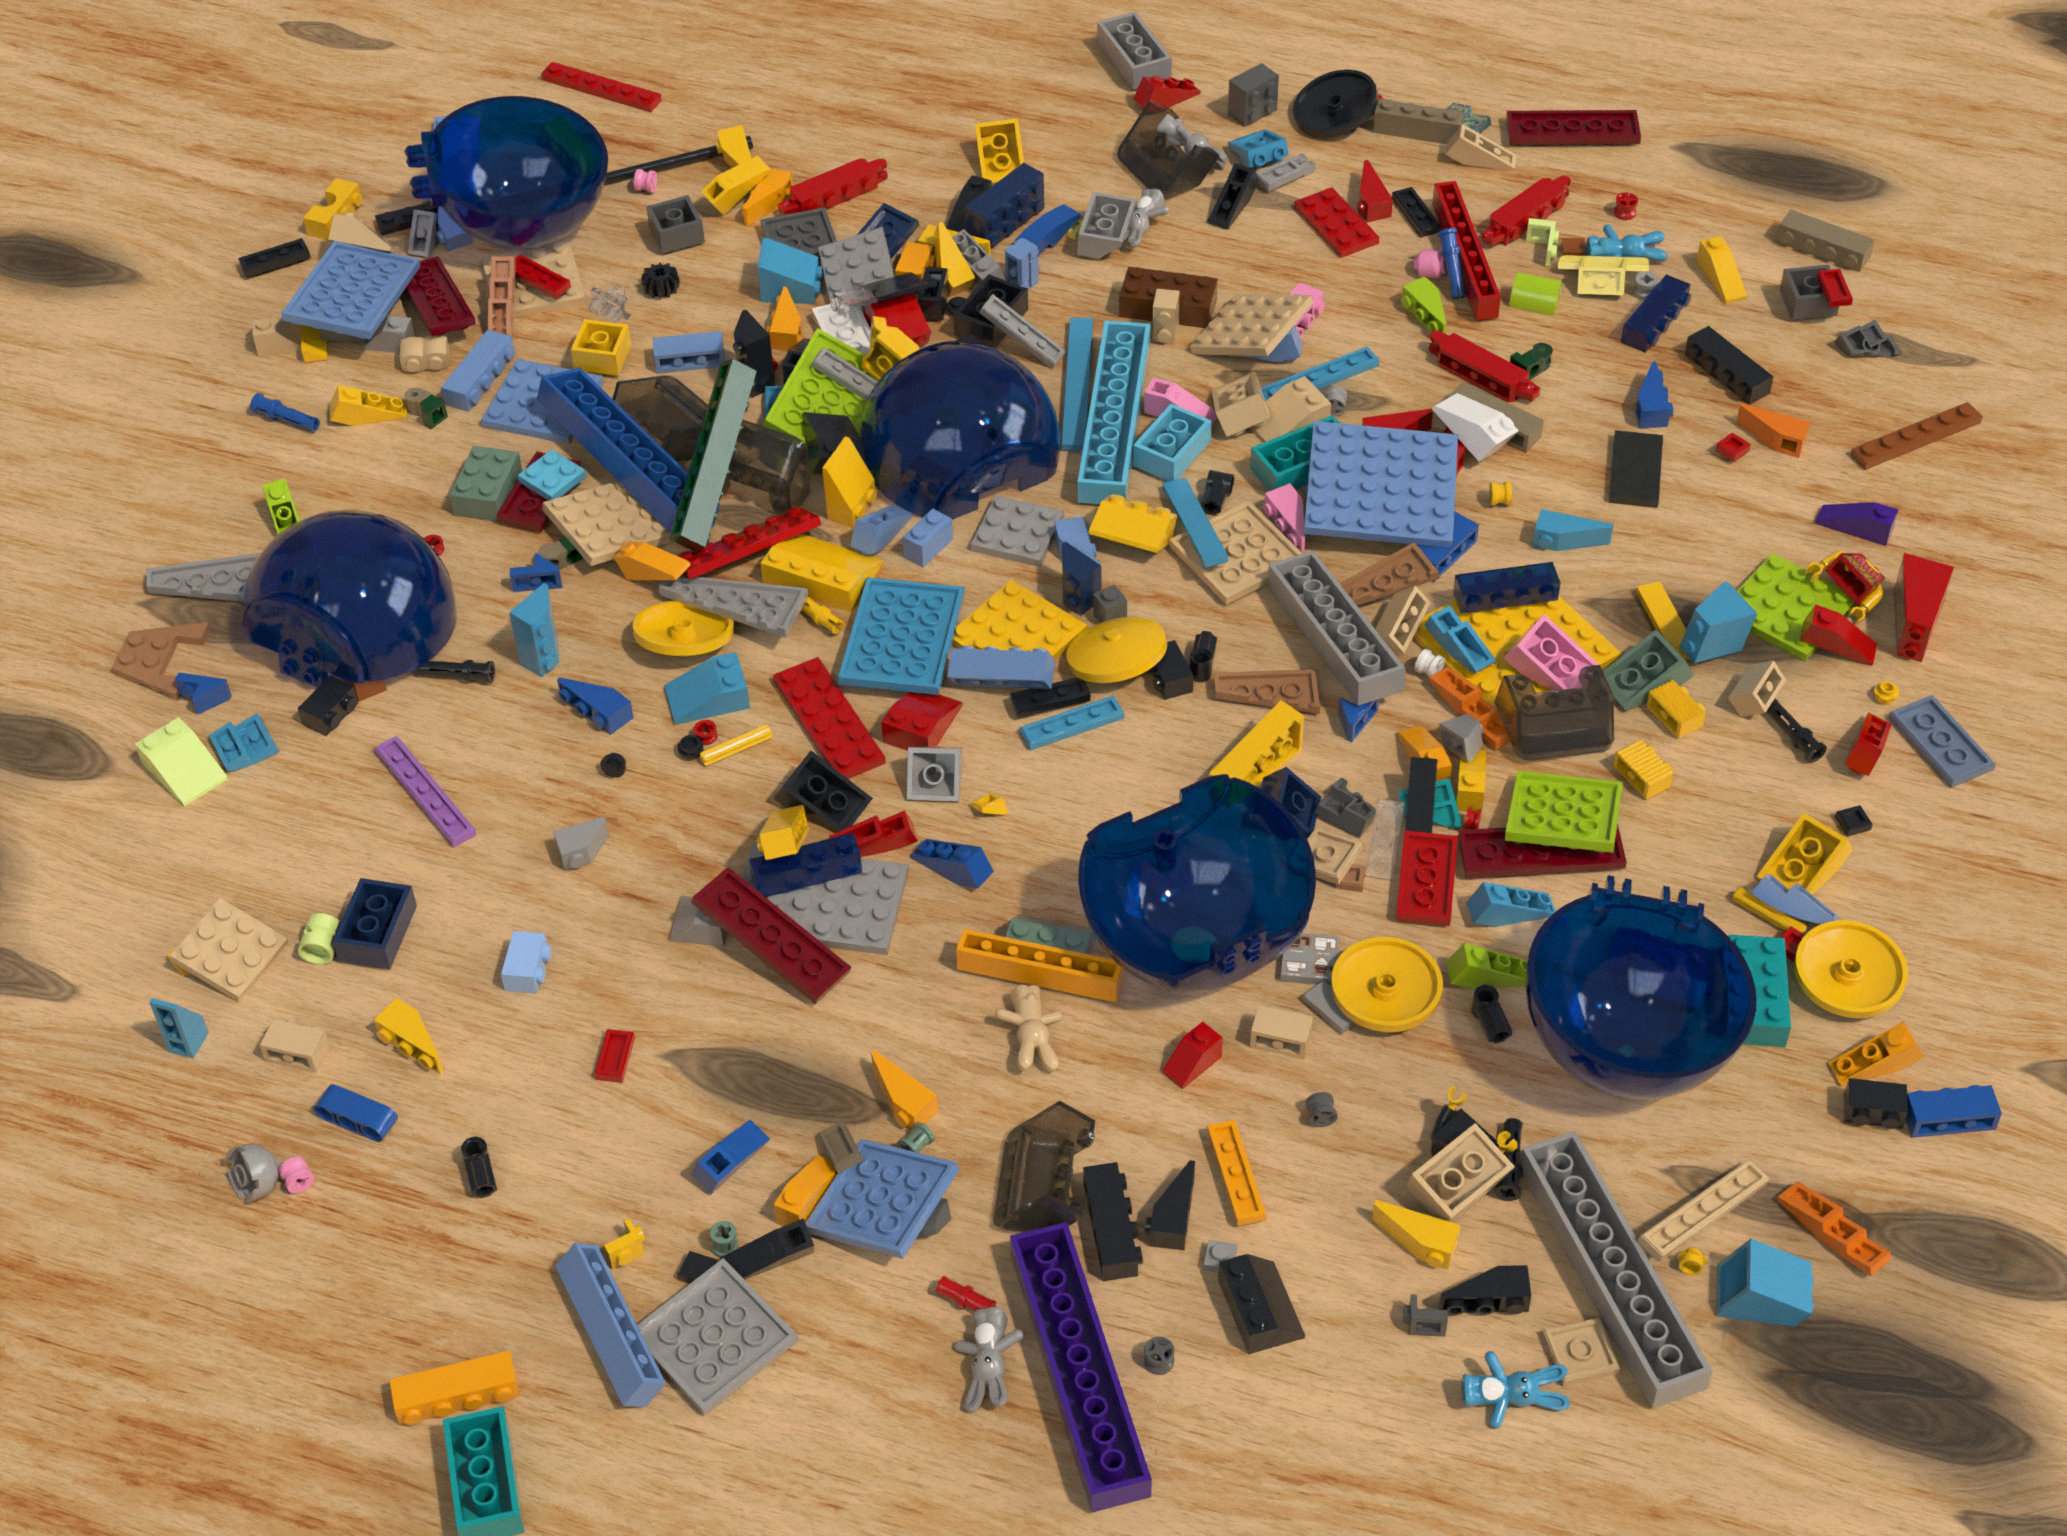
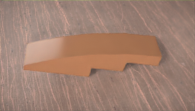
M491 256L488 330L513 336L516 258L514 256Z

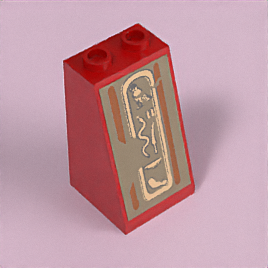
M1904 553L1894 588L1896 649L1898 656L1919 662L1923 661L1945 601L1954 570L1953 566Z

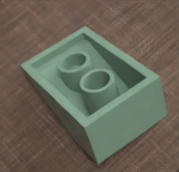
M1654 630L1596 676V678L1623 709L1628 711L1647 703L1651 689L1654 690L1655 687L1658 688L1671 680H1674L1681 686L1693 677L1694 674L1686 660L1657 630Z

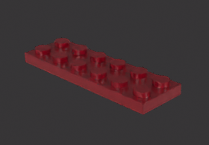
M1637 110L1507 111L1506 113L1510 145L1640 144L1641 142Z
M439 256L421 260L420 268L405 290L430 335L442 336L450 331L464 330L469 326L476 325L473 313Z
M1618 824L1614 852H1597L1595 850L1570 849L1568 847L1506 841V827L1458 830V842L1465 878L1626 868L1627 861Z
M729 867L723 870L692 898L691 903L814 1004L820 1001L851 970L850 965Z

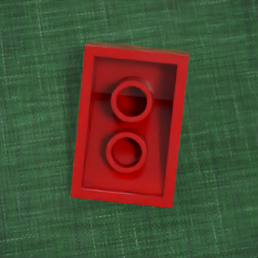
M909 692L892 705L882 720L883 743L908 751V747L937 746L963 706V702L940 694Z

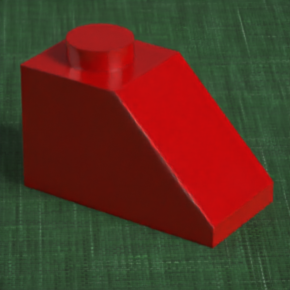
M1202 1021L1183 1036L1163 1068V1074L1180 1088L1184 1089L1222 1057L1223 1037Z

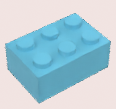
M1170 404L1133 445V466L1166 481L1177 480L1211 442L1212 421L1179 406Z

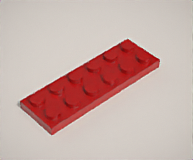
M796 506L788 509L786 514L770 516L765 519L764 523L748 525L743 528L742 532L726 534L721 537L722 540L715 543L708 542L704 548L693 552H682L677 556L690 563V566L682 575L692 579L821 526L820 518L818 515Z
M819 657L773 674V682L824 760L847 779H850L886 764L884 754Z

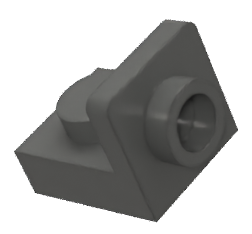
M1411 1294L1409 1305H1404L1403 1322L1409 1323V1335L1445 1337L1448 1313L1447 1310H1438L1431 1307L1417 1309V1294Z

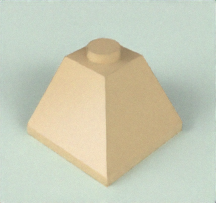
M282 318L252 320L253 339L258 356L302 351L300 324L282 321Z

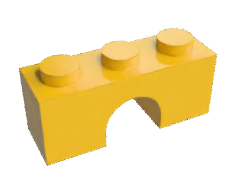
M334 179L325 190L328 206L313 205L303 218L308 236L328 240L334 214L343 215V212L353 214L357 207L361 205L363 199L358 183Z

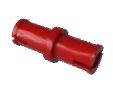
M946 1276L941 1277L935 1293L957 1302L958 1307L962 1309L967 1307L976 1311L996 1307L997 1303L975 1292L974 1287L970 1285L965 1287L948 1279Z

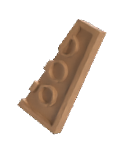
M1413 542L1339 584L1358 606L1415 585L1418 586L1439 579L1440 575L1439 571L1416 543Z
M1315 669L1214 673L1215 699L1275 707L1282 700L1297 711L1320 713Z

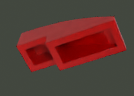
M905 810L883 820H880L875 815L829 835L834 856L852 858L892 851L918 841L913 822Z

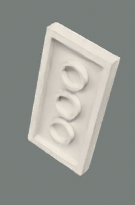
M855 298L812 308V316L819 329L865 355L869 352L870 327Z

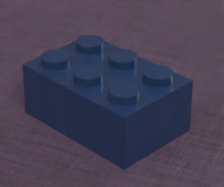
M360 878L333 939L339 961L391 969L417 907L412 886Z

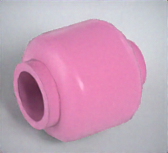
M1424 249L1420 251L1418 257H1415L1414 269L1418 271L1421 278L1425 276L1427 279H1438L1443 277L1444 273H1447L1445 258L1440 254L1441 249Z

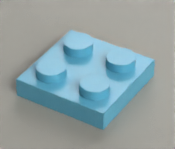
M552 449L518 474V480L521 484L548 501L560 498L587 477L585 469Z

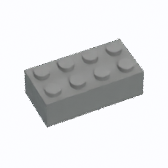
M1135 11L1097 22L1098 45L1133 90L1138 89L1143 76L1152 77L1155 75L1166 79L1171 77L1172 57Z

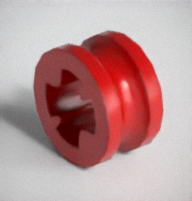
M432 534L423 538L421 545L425 556L438 557L444 552L443 539L440 536Z
M701 720L695 724L694 734L702 741L703 745H710L717 740V727L713 721Z
M1468 807L1464 830L1479 828L1482 809L1474 811L1472 807Z

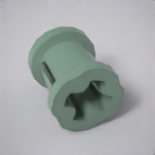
M917 1122L913 1126L914 1130L906 1138H901L897 1145L901 1149L919 1153L927 1144L935 1141V1136L927 1125Z
M717 1222L710 1230V1237L714 1242L712 1246L713 1252L719 1258L739 1248V1243L736 1239L737 1231L731 1222Z

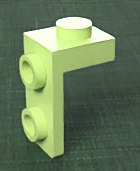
M1529 218L1526 241L1548 244L1545 266L1550 267V261L1556 258L1557 245L1553 244H1558L1559 231H1555L1556 221Z

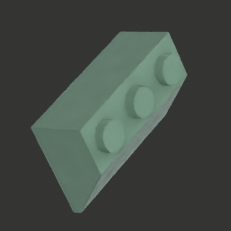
M1019 914L1011 918L1005 937L1091 955L1098 930Z

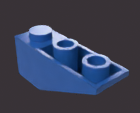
M1656 361L1652 362L1637 397L1635 415L1640 429L1668 427L1669 417L1673 416V405L1668 402V389L1663 386V373L1659 371Z
M561 677L557 679L558 695L565 703H570L581 716H586L592 720L598 729H603L611 735L634 718L631 701L614 688Z
M925 839L919 843L917 849L910 855L911 859L959 886L978 889L994 872L985 853L979 846Z
M750 1119L699 1160L691 1176L712 1195L768 1143L770 1138Z

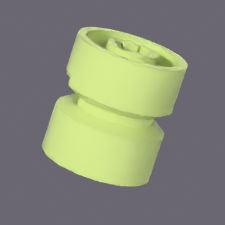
M323 913L309 916L298 948V953L302 959L318 965L328 964L332 961L335 952L333 939L341 923L338 919Z

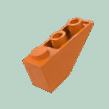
M1744 403L1740 404L1737 417L1739 425L1773 450L1800 457L1807 440L1811 422Z

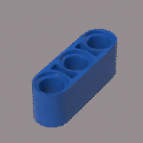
M334 1084L328 1086L313 1107L314 1112L321 1119L376 1142L383 1141L398 1120L397 1114L390 1107Z

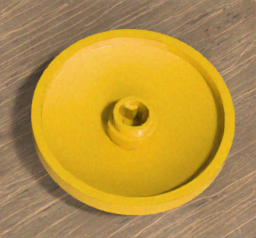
M675 600L652 605L638 613L633 620V636L640 646L655 653L671 656H692L717 650L726 645L734 634L733 620Z
M1120 617L1098 623L1080 633L1069 645L1066 657L1071 672L1081 680L1092 683L1119 682L1138 676L1155 666L1166 653L1167 639L1162 626L1151 619Z
M1836 920L1816 926L1802 938L1794 958L1795 976L1806 996L1822 1009L1848 1018H1869L1890 1010L1900 1000L1908 980L1907 962L1898 945L1879 929L1857 921Z
M1374 937L1351 945L1338 957L1332 971L1331 991L1338 1008L1356 1024L1379 1032H1400L1421 1025L1435 1013L1442 997L1443 978L1436 961L1418 945L1394 937Z

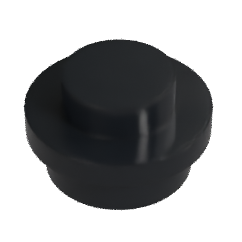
M958 296L947 302V309L952 316L966 298Z
M694 735L683 737L678 744V753L685 759H695L700 756V752L704 751L702 741Z
M618 753L605 755L601 760V769L610 777H621L626 771V761Z

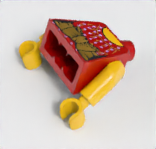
M1836 551L1822 559L1820 564L1810 563L1804 574L1814 573L1810 582H1816L1821 572L1825 570L1857 605L1859 604L1860 607L1852 608L1846 616V619L1851 615L1857 618L1855 626L1859 625L1865 618V612H1870L1883 598V586L1881 583L1885 580V577L1861 553Z

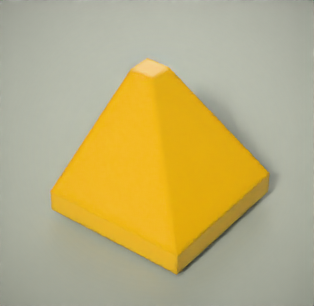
M992 792L970 803L972 808L982 813L1008 814L1004 798Z

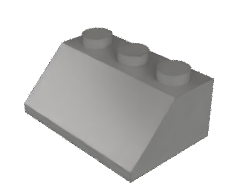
M1093 192L1078 233L1077 255L1100 259L1122 246L1136 205V199Z

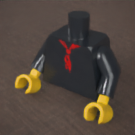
M1453 1086L1448 1090L1447 1097L1450 1102L1448 1105L1444 1104L1430 1136L1432 1141L1431 1153L1433 1156L1475 1123L1503 1154L1505 1151L1513 1152L1517 1149L1518 1144L1514 1139L1505 1145L1506 1140L1511 1136L1509 1132H1501L1496 1140L1462 1108L1457 1111L1456 1107L1465 1104L1467 1101V1095L1463 1092L1458 1100H1454V1094L1458 1088Z

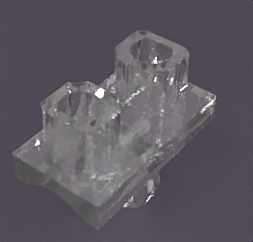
M615 286L613 289L608 288L606 293L596 287L590 290L593 298L587 306L592 313L599 316L606 308L607 310L603 317L608 322L616 323L621 317L625 320L629 319L631 314L625 311V305L623 304L627 302L624 288Z

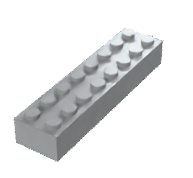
M1314 550L1269 564L1270 590L1358 706L1404 691L1405 667Z

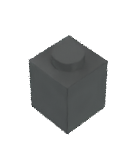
M1115 584L1093 593V615L1100 623L1110 619L1127 617V599Z

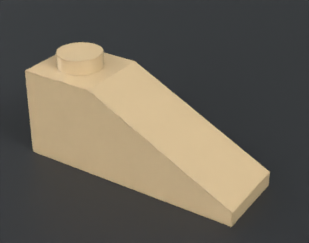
M1463 124L1448 140L1445 153L1452 160L1458 161L1463 165L1513 171L1515 169L1517 157L1516 154Z

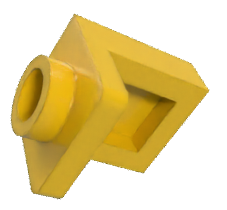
M629 1218L623 1220L626 1235L604 1245L607 1261L612 1269L627 1265L633 1259L644 1254L642 1242L646 1240L643 1231L639 1225L634 1227Z

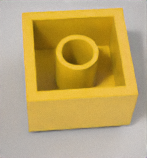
M584 319L571 348L574 369L581 368L584 372L619 376L632 346L629 325Z

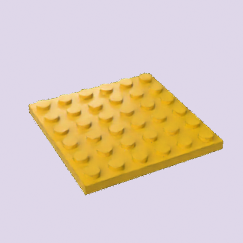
M1525 564L1424 615L1413 636V639L1422 648L1432 651V654L1435 656L1441 655L1445 657L1443 668L1451 667L1481 689L1482 698L1499 710V719L1503 722L1511 720L1558 694L1521 675L1503 658L1530 625L1543 614L1600 665L1595 673L1610 666L1621 657L1619 650ZM1450 605L1462 623L1465 621L1469 622L1496 662L1477 673H1473L1465 668L1438 643L1425 627L1429 616Z

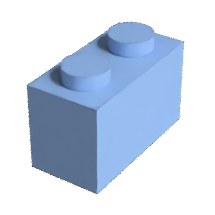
M513 931L501 972L505 991L537 994L540 983H544L545 963L550 961L552 953L551 945L547 944L545 934Z

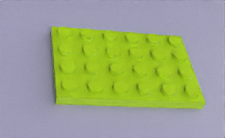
M819 328L813 334L762 424L764 427L806 450L808 449L802 419L803 412L848 416L862 441L879 412V409L811 367L813 361L824 347L875 379L861 367L863 364L862 358L865 354Z

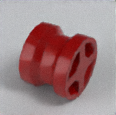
M1628 192L1618 194L1614 208L1615 217L1621 220L1633 219L1636 216V207L1638 205L1637 196Z

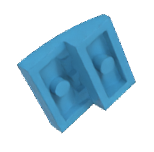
M255 713L237 726H234L230 721L209 735L228 772L246 768L279 752L277 745L258 713Z

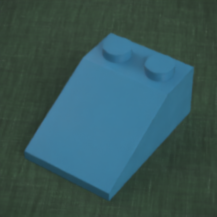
M736 652L711 657L664 685L675 725L750 709L748 689Z

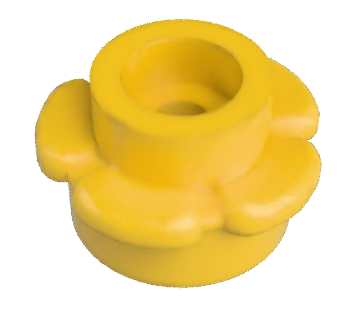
M1889 681L1880 682L1874 688L1875 699L1884 705L1893 704L1899 698V688Z
M1695 1248L1681 1251L1677 1257L1679 1259V1269L1688 1275L1700 1274L1703 1271V1266L1707 1265L1706 1257Z

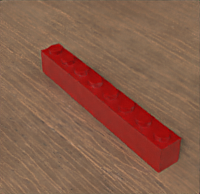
M1457 182L1434 183L1432 205L1441 229L1456 228L1458 232L1456 240L1458 247L1461 248L1458 257L1462 279L1475 319L1498 318L1501 295Z

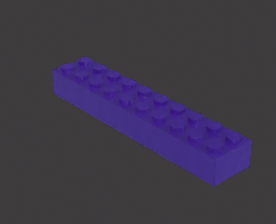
M1064 1222L1011 1235V1257L1091 1513L1151 1498V1475L1068 1223Z

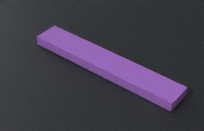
M398 736L374 747L378 757L453 848L476 836L473 826Z

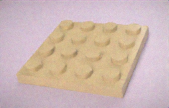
M570 241L481 257L489 292L491 256H514L516 258L521 254L570 280L571 288L557 299H554L515 278L514 318L586 304Z
M1235 294L1190 345L1192 354L1268 356L1313 304L1311 295Z
M619 481L543 502L542 510L590 566L613 560V557L620 551V547L628 541L646 542L655 547L673 542L669 540L670 532Z
M1250 501L1209 520L1228 555L1227 563L1204 568L1186 532L1169 539V547L1226 605L1269 584L1270 563L1303 554Z

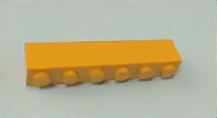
M963 929L956 949L957 970L1036 985L1038 987L1117 1003L1123 984V961L968 929Z

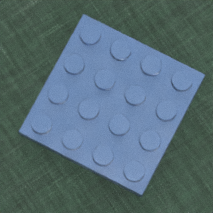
M517 359L481 419L482 427L570 444L574 436L537 401L541 377L571 369ZM585 372L600 388L603 386L604 378L602 375Z
M860 1139L857 1147L864 1161L836 1175L805 1224L809 1234L903 1259L958 1173L959 1167L954 1161Z

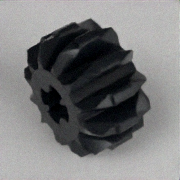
M660 262L658 265L651 264L650 268H644V273L641 274V283L645 294H650L651 298L659 296L661 299L663 296L670 297L671 293H677L680 278L676 267H671L669 263L662 265Z

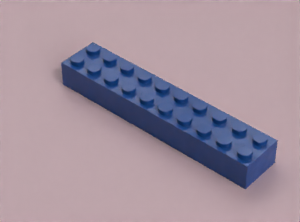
M581 368L541 377L537 401L671 532L688 472ZM718 502L717 509H716L717 513H718L719 506H720V503H719V502Z

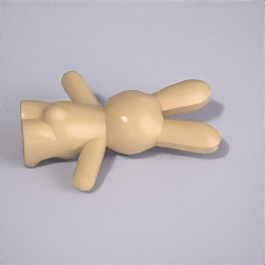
M1019 985L1015 987L1010 996L1015 1012L999 1008L996 1010L995 1015L998 1019L1019 1026L1017 1039L1021 1046L1017 1065L1020 1070L1027 1071L1033 1063L1034 1050H1037L1045 1069L1049 1072H1054L1058 1068L1059 1061L1048 1043L1049 1030L1046 1025L1060 1021L1062 1013L1060 1011H1053L1042 1015L1040 988L1036 985Z

